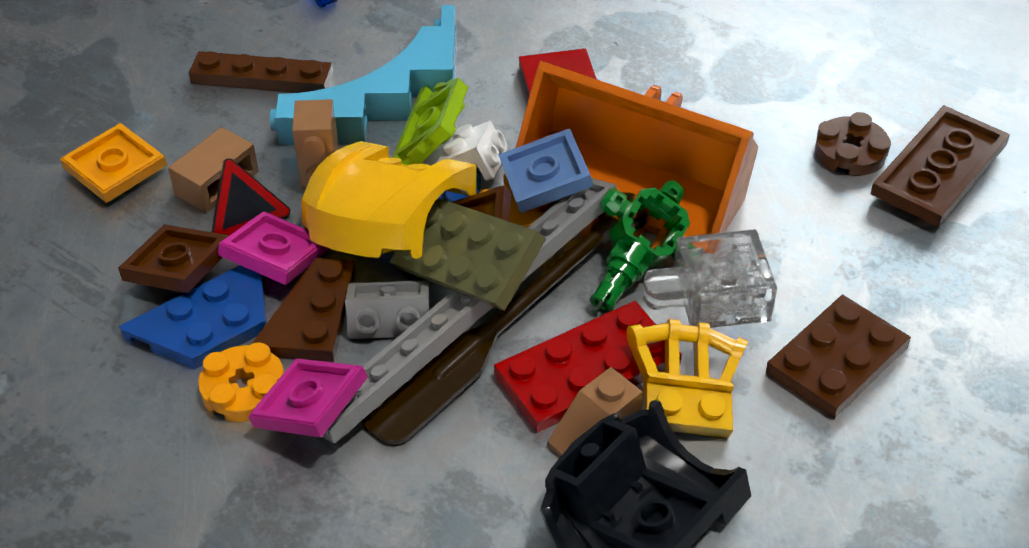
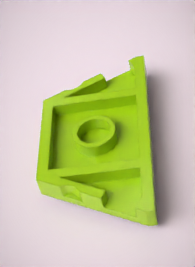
M455 78L446 83H437L433 88L436 90L434 92L427 86L420 89L392 158L401 159V164L404 165L421 164L441 144L446 143L456 131V126L454 125L458 115L465 107L463 101L469 88L461 79Z

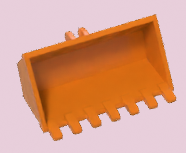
M540 61L515 148L570 128L591 178L616 184L617 190L620 192L637 194L641 189L655 187L660 190L666 182L670 180L676 181L684 188V195L679 205L687 210L690 225L682 239L688 238L700 251L696 261L690 267H697L705 253L713 256L723 234L746 198L759 148L753 139V131L681 108L683 96L678 92L672 93L666 102L660 101L661 87L654 84L642 95ZM552 202L543 208L541 212H545ZM650 215L647 224L634 232L633 235L639 237L643 231L657 235L652 248H655L657 245L660 246L666 238L667 229L663 227L666 221L662 218L656 220ZM598 217L593 220L591 227L599 221Z

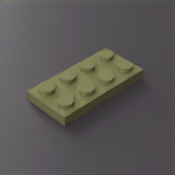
M437 198L427 216L422 256L415 259L412 258L409 250H396L389 262L402 271L505 311L545 243L546 238L536 230Z

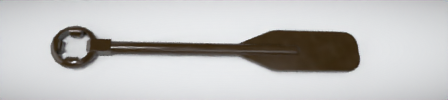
M622 192L627 195V200L629 201L636 195L633 193ZM647 207L642 212H638L633 218L634 221L631 226L636 229L634 232L643 228L649 221L650 215L648 212L650 209ZM606 212L597 216L599 221L590 228L591 232L510 302L505 311L501 310L488 323L463 332L440 355L434 357L419 370L410 381L404 383L389 396L380 407L367 415L362 420L363 427L386 444L397 445L409 440L480 376L498 335L597 246L600 244L604 245L611 239L609 231L617 218L605 215L607 214Z

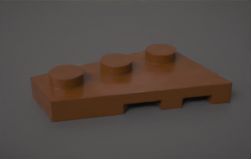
M315 258L253 343H265L269 346L271 353L278 358L334 362L346 314L345 299L348 284L353 283L356 272L355 262L353 260Z

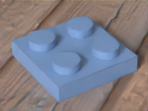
M570 128L498 154L520 213L594 186Z

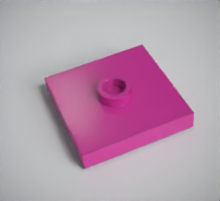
M263 211L221 241L218 247V255L286 285L310 266L315 258H320L326 253L328 248L311 241L309 230Z
M296 358L252 410L248 418L254 428L321 438L368 376L363 366Z

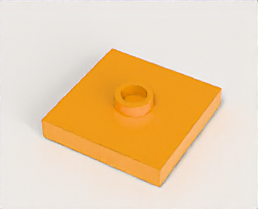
M122 123L117 124L60 158L64 170L106 203L167 166L166 158L162 153Z

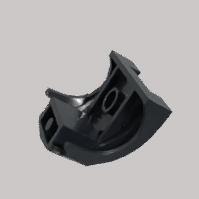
M653 400L649 403V409L637 411L622 419L615 413L607 416L573 441L550 469L545 479L546 494L540 511L547 532L557 548H690L715 520L726 525L752 495L746 469L741 467L733 470L718 469L700 461L688 452L674 435L668 424L662 403Z

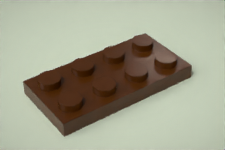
M943 105L873 182L870 194L939 227L1007 146L1010 134Z

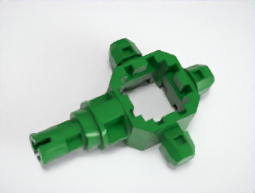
M670 180L660 190L655 187L641 189L630 201L627 200L626 194L617 189L610 188L600 200L599 204L611 217L614 215L618 217L609 231L614 248L607 257L606 275L589 299L594 307L600 301H604L599 308L600 311L605 313L613 311L614 306L626 287H630L635 281L641 280L648 267L657 266L670 255H672L671 260L686 267H690L696 261L700 254L699 249L688 238L682 239L690 225L687 210L679 205L684 195V188L679 183ZM645 207L650 209L648 214L656 220L662 218L666 221L663 225L667 229L666 238L660 246L657 245L655 248H651L649 246L651 242L642 235L639 237L633 235L636 230L631 226L634 221L633 218L638 210L642 211Z

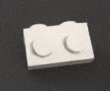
M491 120L472 127L471 124H466L456 129L449 143L443 147L444 151L437 162L447 158L471 164L477 163L485 181L494 179L501 165L498 154L506 152L507 142L503 133L499 129H495Z

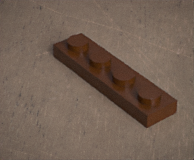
M198 51L189 70L191 84L294 93L328 88L333 76L332 62L216 53L213 51Z

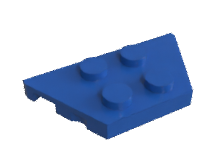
M239 265L193 288L189 293H183L120 325L122 337L130 343L134 339L150 345L152 352L164 357H174L179 363L197 369L203 365V360L210 353L221 352L248 342L257 337L267 324L262 283L263 275Z

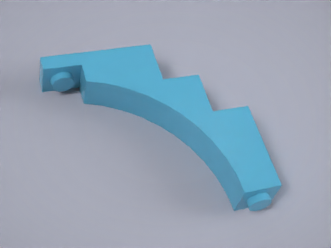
M441 5V19H435L434 26H422L416 37L399 55L375 71L353 81L330 88L302 93L278 94L276 109L270 110V128L272 131H277L279 145H294L292 132L295 101L333 99L339 145H350L360 141L366 142L368 121L408 120L411 113L412 97H417L421 88L427 86L434 92L436 90L433 88L437 83H446L451 79H455V5Z

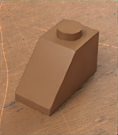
M610 367L578 392L548 439L547 447L561 457L573 441L600 420L613 413L622 419L640 411L643 392Z

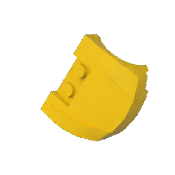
M363 141L350 144L327 156L310 177L301 200L302 225H304V229L309 230L311 241L336 251L379 258L382 254L393 250H409L412 258L418 259L422 256L423 237L427 216L435 200L445 191L466 196L476 194V164L446 158L431 166L427 164L404 165L401 164V159L389 158L388 146Z

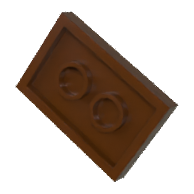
M842 294L767 362L766 373L835 419L908 348L911 336Z

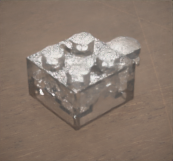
M752 229L678 237L674 267L647 271L644 276L643 300L653 310L684 307L689 325L696 326V323L700 322L708 323L710 328L772 321L777 286L757 230Z

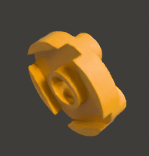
M257 342L251 345L235 346L221 352L210 353L203 360L204 368L199 375L198 385L203 404L212 414H214L213 410L224 414L225 420L246 422L250 421L248 416L282 376L284 369L281 361L271 353L269 346L265 343ZM240 379H249L247 380V386L241 388L235 382Z

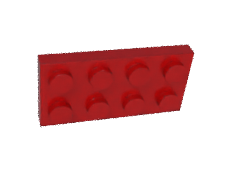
M635 300L494 364V376L534 430L539 433L558 424L578 392L610 367L635 386L643 383V377L627 341L626 331L629 326L640 324L644 328L656 324ZM665 340L647 344L658 372H665ZM679 351V360H680V365H681V357H682V354H681V352Z

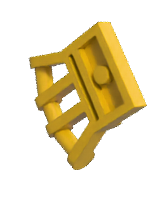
M668 319L667 323L644 328L640 324L629 326L626 331L627 341L643 377V410L649 409L651 401H660L668 424L673 432L729 438L733 432L732 390L734 385L731 383V380L748 341L740 337L737 340L711 329L708 323L697 322L696 326L681 324L680 320ZM665 340V373L658 372L647 344ZM679 341L693 343L694 376L680 374ZM708 346L729 355L719 379L709 378Z

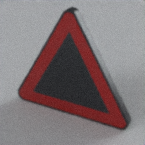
M227 158L223 161L211 232L230 236L263 211L279 218L290 215L291 210L285 203L233 159Z

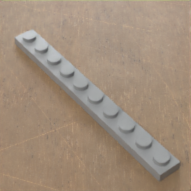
M592 178L593 187L563 197L528 227L538 231L546 238V241L522 282L545 261L552 258L560 248L577 236L597 216L605 212L599 202L610 188L617 189L616 184ZM455 291L450 292L363 366L368 378L322 437L335 444L342 437L350 433L352 428L373 410L380 407L389 396L404 383L410 381L419 370L434 357L440 355L449 344L463 332L470 329L493 306Z

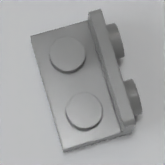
M429 281L348 284L345 299L348 337L350 339L390 338L401 335L429 311Z

